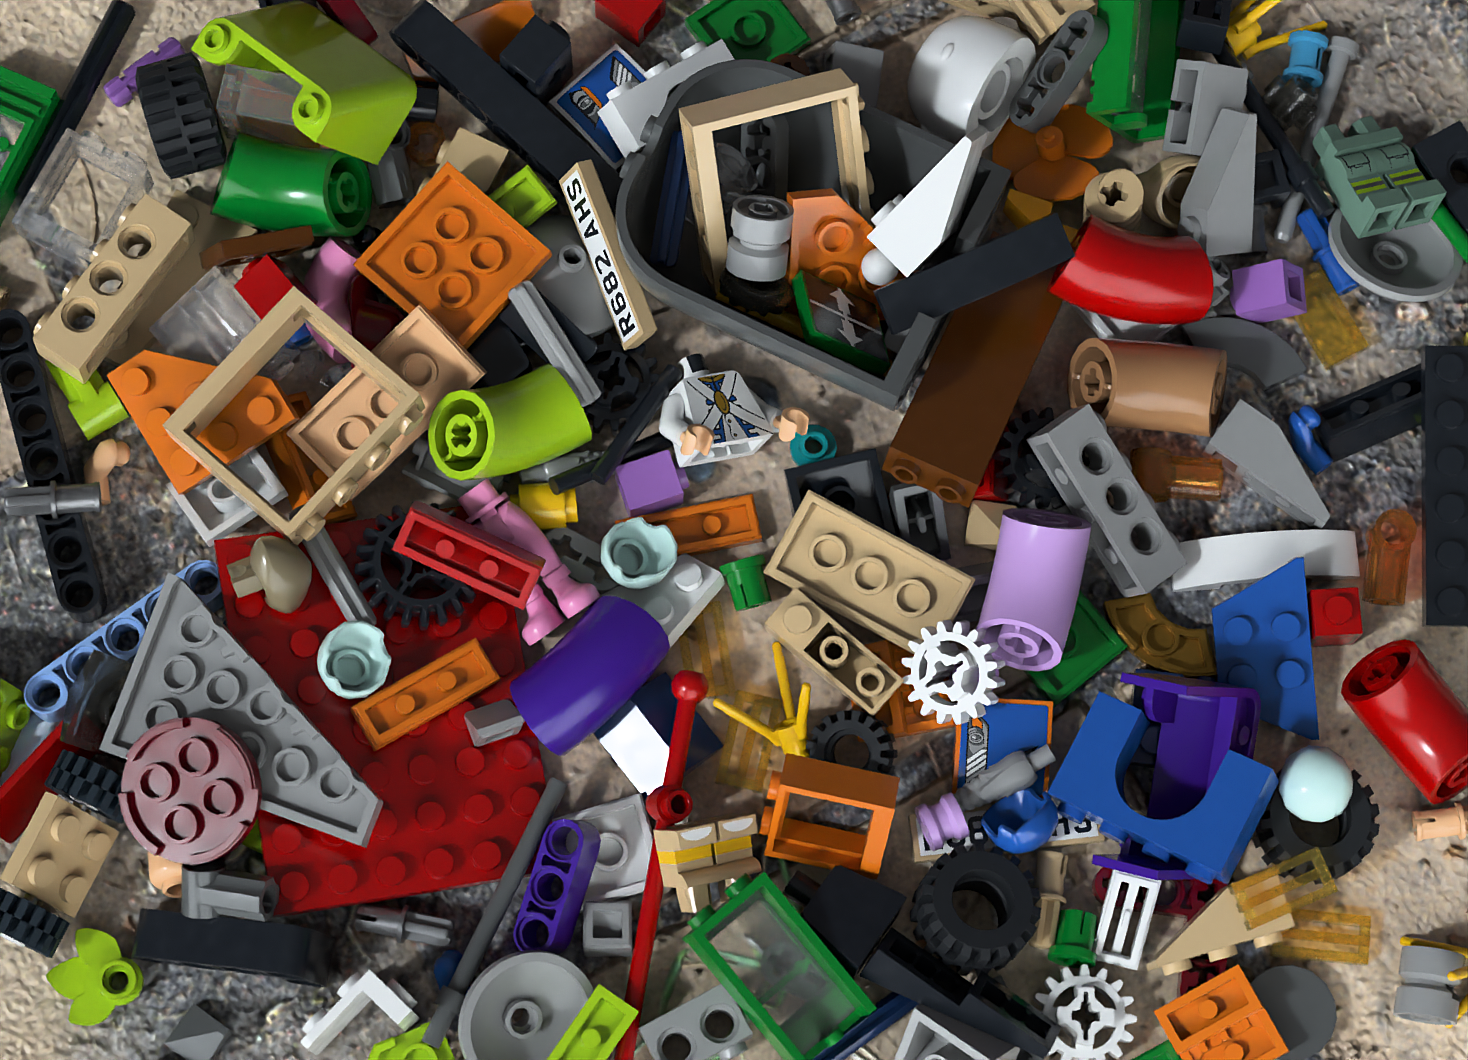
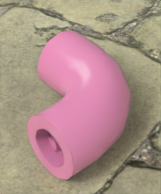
M329 236L316 254L305 276L304 286L318 301L316 305L352 336L348 294L353 279L360 273L353 264L361 254L340 238ZM306 324L307 329L319 347L335 362L342 364L349 362L346 357Z

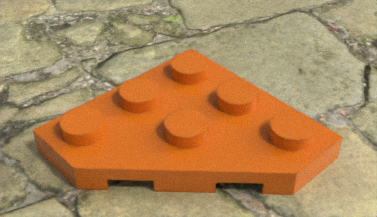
M832 188L787 192V203L793 207L794 214L791 236L786 241L789 245L786 275L783 276L782 309L799 317L791 280L800 270H803L875 304L879 320H885L873 291L886 285L878 286L871 284L865 279L861 270L864 256L870 250L877 248L867 238L875 228ZM898 270L897 276L890 283H893L906 276L900 270Z
M143 350L106 376L177 493L185 495L214 475L178 445L162 425L218 366L155 351ZM255 375L196 439L229 466L300 418L276 379Z

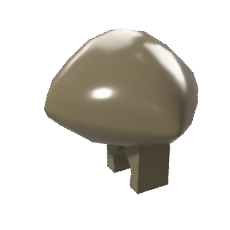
M261 536L254 543L249 557L226 565L238 598L264 589L266 603L271 608L283 613H292L301 605L312 579V565L303 551L297 545L275 536Z

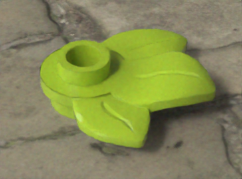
M81 928L77 929L75 933V944L79 957H73L55 966L46 974V978L59 994L74 1000L69 1012V1022L81 1026H93L105 1021L116 1006H123L133 1002L143 989L144 976L137 963L129 958L122 957L119 944L115 938L97 929ZM118 973H125L128 977L127 986L119 991L114 990L112 987L113 977Z

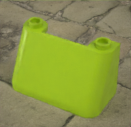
M300 0L215 18L206 24L191 48L192 51L210 63L218 66H230L248 73L258 81L268 85L274 79L272 75L281 72L286 73L303 86L292 107V119L299 131L318 144L378 165L417 98L415 81L408 73L321 10Z

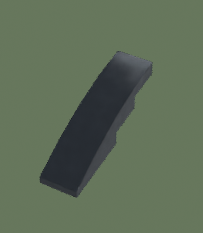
M1056 212L1009 233L1001 234L962 253L949 256L873 292L891 334L895 335L910 329L919 312L931 318L939 317L1073 258L1075 254Z

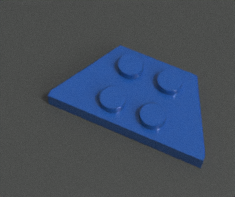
M1295 557L1277 570L1258 579L1232 597L1230 596L1211 608L1217 682L1255 689L1259 693L1261 700L1260 720L1308 739L1319 740L1304 557Z

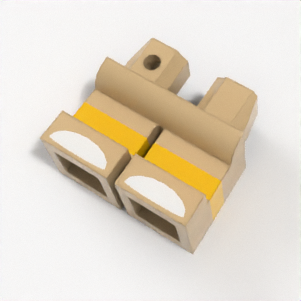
M729 813L653 830L663 886L676 888L682 912L696 913L709 903L713 907L710 883L718 882L721 903H724L729 898L724 890L744 873H747L751 878L750 874L762 872L759 861L753 857L751 834L758 833L756 814Z

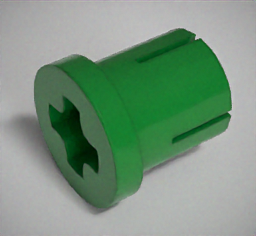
M763 554L736 560L718 567L719 572L727 579L736 612L772 602L762 566L766 565Z
M1061 910L1059 912L1056 941L1049 948L1048 959L1055 964L1071 968H1080L1082 964H1087L1088 968L1095 967L1097 954L1093 952L1098 917L1087 911L1083 915V910Z

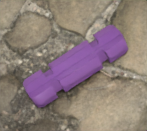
M169 37L158 45L160 50L156 53L151 50L122 71L124 73L122 78L116 76L107 82L103 88L111 102L117 107H121L133 98L131 95L133 92L136 91L138 93L135 81L137 67L185 54V49L174 37Z

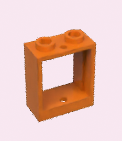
M786 753L782 772L772 770L766 799L775 800L774 808L764 806L759 834L768 836L764 855L830 870L835 865H841L867 878L877 880L895 811L900 777ZM790 792L872 810L866 835L785 818Z

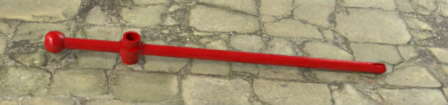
M680 670L671 682L672 693L678 699L664 781L663 785L655 788L646 799V810L656 821L655 829L674 826L675 823L683 821L692 811V798L682 788L696 705L706 698L709 691V682L706 676L700 672ZM654 837L624 1002L635 1008L639 1013L616 1045L614 1060H633L664 890Z

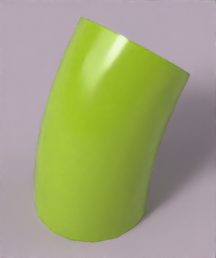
M545 364L526 375L503 384L479 389H461L448 393L437 403L430 417L428 429L430 454L437 468L447 477L460 481L498 477L525 470L564 455L592 440L590 424L579 400L565 378L551 364Z

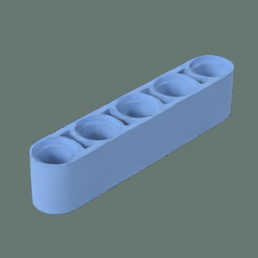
M198 560L176 574L194 592L195 586L201 578L207 576L217 578L218 585L212 593L197 595L213 613L223 606L217 564L215 562ZM163 584L33 675L27 681L24 688V700L27 706L41 720L49 723L59 722L73 709H80L129 674ZM133 631L139 633L138 644L129 651L117 649V642L122 634ZM89 659L100 661L99 671L94 677L90 679L78 678V669L83 662ZM49 687L60 689V697L55 705L47 708L39 706V696L45 689Z

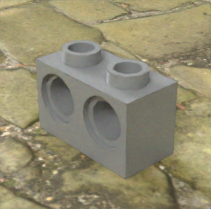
M722 984L639 1028V1033L653 1060H668L662 1052V1046L668 1038L673 1036L683 1037L690 1044L691 1052L685 1060H712L717 1056L721 1060H731L748 1050L745 1041L751 1039L753 1035L736 1001ZM715 1013H723L730 1017L734 1029L729 1036L717 1039L707 1032L705 1028L706 1020Z

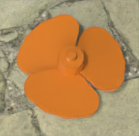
M1075 104L1063 105L1050 126L1042 127L1037 133H1031L1015 125L1009 118L994 141L992 162L1012 171L1009 180H1013L1016 191L1049 202L1072 200L1085 194L1087 185L1094 177L1099 175V171L1092 164L1071 156L1088 159L1103 157L1113 148L1114 140L1110 128L1086 114V108Z

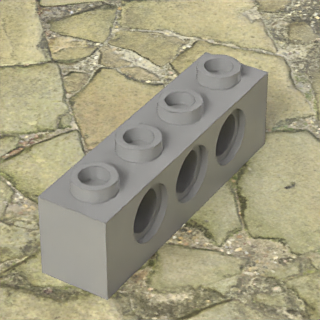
M1090 404L1067 410L1026 439L1072 515L1091 523L1089 542L1124 598L1147 594L1187 564V561L1180 552L1181 546L1178 539L1162 523L1156 513L1154 500L1146 491L1142 490L1131 472L1130 461L1121 451L1117 450L1107 433V425L1104 419L1092 409ZM1082 450L1089 457V468L1082 461ZM1107 490L1113 495V508L1107 502ZM1132 529L1136 532L1138 536L1137 548L1134 546L1131 539Z

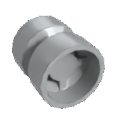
M747 195L739 197L733 202L730 224L733 229V236L729 238L726 268L730 273L746 280L758 282L774 281L786 275L789 245L786 241L791 236L794 209L789 203L782 199L765 195Z
M1402 947L1398 974L1405 979V984L1396 988L1393 1015L1402 1019L1427 1024L1456 1025L1460 997L1453 992L1455 986L1462 984L1463 979L1450 981L1447 978V974L1450 971L1464 967L1465 956L1457 952L1433 947Z

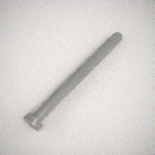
M1332 36L1329 38L1326 52L1331 56L1299 152L1303 161H1310L1313 168L1318 153L1312 142L1319 129L1328 125L1347 63L1356 59L1360 48L1358 43L1342 36ZM1290 183L1291 192L1282 205L1273 233L1275 241L1283 244L1287 243L1292 237L1296 219L1304 200L1302 192H1295Z

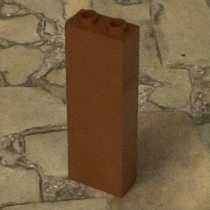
M992 231L989 240L1001 234ZM1057 265L955 309L889 447L882 470L891 473L897 480L903 483L916 484L932 491L946 502L959 503L968 508L970 507L1064 300L1047 292V286Z

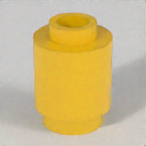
M549 482L519 484V494L510 495V501L521 508L536 523L540 530L567 528V523L578 522L576 487L555 495L550 489Z

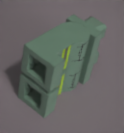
M1373 116L1359 118L1356 122L1352 123L1346 138L1336 124L1323 126L1319 129L1312 142L1320 156L1315 171L1319 175V181H1324L1328 192L1358 239L1392 231L1393 227L1398 230L1430 221L1447 192L1438 179L1427 181L1416 166L1412 151L1406 144L1401 142L1403 135L1397 126L1381 129Z

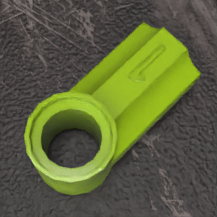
M48 360L45 361L58 387L68 399L69 404L67 406L88 441L129 418L109 382L106 381L104 383L97 370L83 384Z

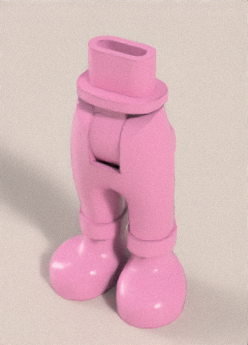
M488 478L457 499L469 516L465 522L474 524L473 526L546 560L540 576L543 578L542 580L548 589L551 588L554 592L560 609L568 619L601 596L594 585L578 583L568 576L571 573L565 563L561 562L551 543L536 523L521 508L508 500L509 496L506 492L499 495ZM538 583L535 584L525 605L529 618L523 627L522 637L529 646L539 641L565 621L560 611L543 594L544 591Z

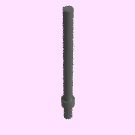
M553 777L550 778L448 987L442 986L434 1002L438 1007L421 1041L439 1049L455 1015H460L465 994L568 787L564 782Z

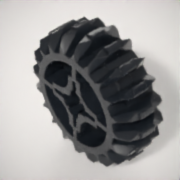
M431 503L430 506L439 510L438 504ZM395 505L391 511L393 521L387 516L379 514L375 520L379 530L368 527L364 530L363 538L369 544L358 545L356 555L366 561L357 563L354 573L368 578L361 581L358 587L362 593L376 592L369 599L368 604L371 609H375L384 603L387 606L382 617L385 621H390L394 613L397 612L403 615L400 621L402 628H408L411 618L418 617L419 628L427 630L430 616L433 615L436 623L439 626H444L448 621L446 609L452 615L460 617L464 612L461 601L473 603L476 593L470 588L472 586L429 566H426V571L423 568L422 573L416 572L409 582L413 560L392 550L395 543L393 539L398 537L407 517L403 508L400 505ZM454 510L447 512V514L456 517ZM381 553L391 558L390 563L395 565L401 573V579L396 589L388 583L383 574ZM420 587H429L435 591L441 588L446 591L444 594L431 599L410 598L411 594Z

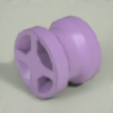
M951 792L942 795L940 801L930 806L923 803L915 807L918 823L932 851L941 849L945 841L952 838L962 840L969 837L966 820L956 798Z

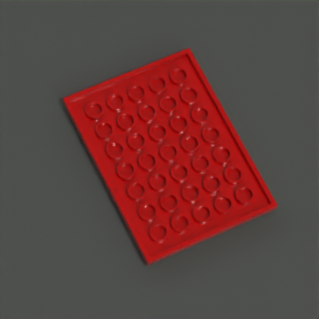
M462 506L439 509L445 513L454 510L456 512L455 518L464 522L469 518ZM387 516L391 521H393L392 516ZM376 518L324 525L358 586L361 581L368 577L359 576L354 573L355 565L361 561H366L356 555L357 546L369 544L363 538L364 530L367 527L379 530L375 523ZM276 531L214 540L215 558L227 629L384 801L366 848L268 811L259 810L257 823L266 876L273 877L274 882L279 885V902L274 909L272 918L499 882L546 788L538 738L528 727L527 723L524 722L518 734L477 747V745L474 746L464 714L501 700H509L516 707L509 687L511 681L526 670L514 606L479 589L470 587L476 593V598L473 603L461 601L464 612L460 617L452 615L446 609L448 616L446 625L439 626L432 615L430 616L428 629L421 630L418 625V617L411 618L408 628L400 626L403 615L397 612L394 613L390 621H385L382 617L387 606L384 603L381 604L378 608L372 609L377 620L375 627L384 633L383 642L388 654L392 657L385 682L367 697L346 699L337 696L334 691H330L318 671L317 657L319 647L327 634L347 620L303 543L300 542L297 546L311 562V583L301 605L292 613H283L271 608L266 603L264 589L238 598L226 565L249 557L254 543L261 536L285 538ZM381 553L383 574L388 583L396 589L401 579V573L395 565L390 563L391 558ZM413 560L409 582L416 572L422 573L423 568L426 571V565L418 561L415 563ZM420 587L411 594L410 598L431 599L444 594L446 591L441 588L435 591L429 587ZM373 591L362 594L364 595L367 602H369V599L376 592ZM476 638L500 677L499 682L374 752L352 715L351 707ZM541 842L523 878L531 876Z

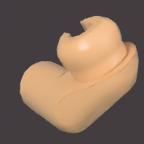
M112 438L100 442L84 465L85 484L100 482L102 506L111 503L109 473L114 466L121 467L130 459V448L124 441L115 442Z

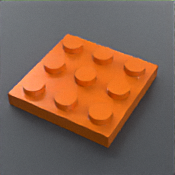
M447 161L355 261L353 266L408 315L422 303L467 350L511 302L508 297V292L511 288L522 281L531 280L553 255L544 244Z

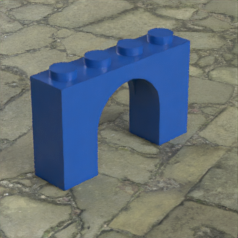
M1099 691L1047 792L1055 804L1058 805V814L1078 824H1082L1084 818L1101 826L1098 831L1118 843L1125 844L1127 838L1144 845L1141 850L1144 854L1161 863L1168 864L1170 858L1187 865L1185 869L1187 874L1204 883L1211 884L1215 878L1228 884L1279 783L1274 770L1228 749L1206 795L1194 809L1180 817L1167 820L1144 817L1128 806L1124 795V778L1150 722L1141 709Z

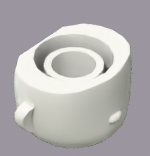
M963 15L940 24L928 36L918 51L907 82L908 100L915 118L921 124V129L956 145L965 135L983 125L989 131L984 144V150L995 140L1009 118V108L1013 97L1035 67L1036 51L1034 43L1028 36L1021 33L1016 20L1008 17H994L990 20L979 16Z

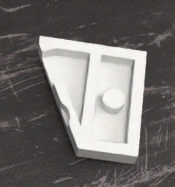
M684 553L677 557L674 566L658 584L641 589H631L620 585L602 594L600 597L617 596L647 611L667 634L671 648L725 585L721 572Z

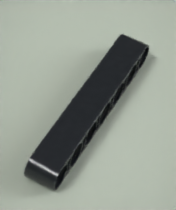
M419 0L389 31L392 40L406 55L563 197L565 196L559 180L577 162L591 159L616 220L617 196L623 178L619 177V173L436 7L426 0Z
M13 309L1 310L0 383L28 487L50 486V481L55 480L57 485L76 484L43 357L38 354L33 341L35 336L33 334L34 330L21 312ZM12 328L23 329L22 336L18 341L10 344L2 342L3 335ZM28 370L35 373L30 384L24 387L13 385L14 379L19 373ZM40 413L46 415V421L41 428L32 431L25 429L26 421L30 416ZM46 457L58 458V464L52 472L48 474L37 473L36 468L42 459ZM84 512L66 513L58 519L50 518L48 514L36 515L55 591L61 606L77 622L92 623L98 620L105 613L107 596ZM70 544L81 545V554L75 561L71 563L60 561L61 551ZM82 588L92 589L94 595L88 605L78 608L72 606L71 600L76 591Z

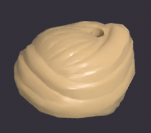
M1195 155L1170 156L1157 163L1148 171L1136 174L1142 183L1144 191L1142 212L1151 220L1165 227L1178 229L1181 201L1200 157Z

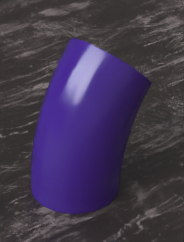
M602 596L592 603L585 614L554 647L525 672L511 681L509 688L514 703L536 737L551 752L558 756H565L604 725L642 687L668 654L670 649L668 636L661 625L647 611L636 604L617 596Z

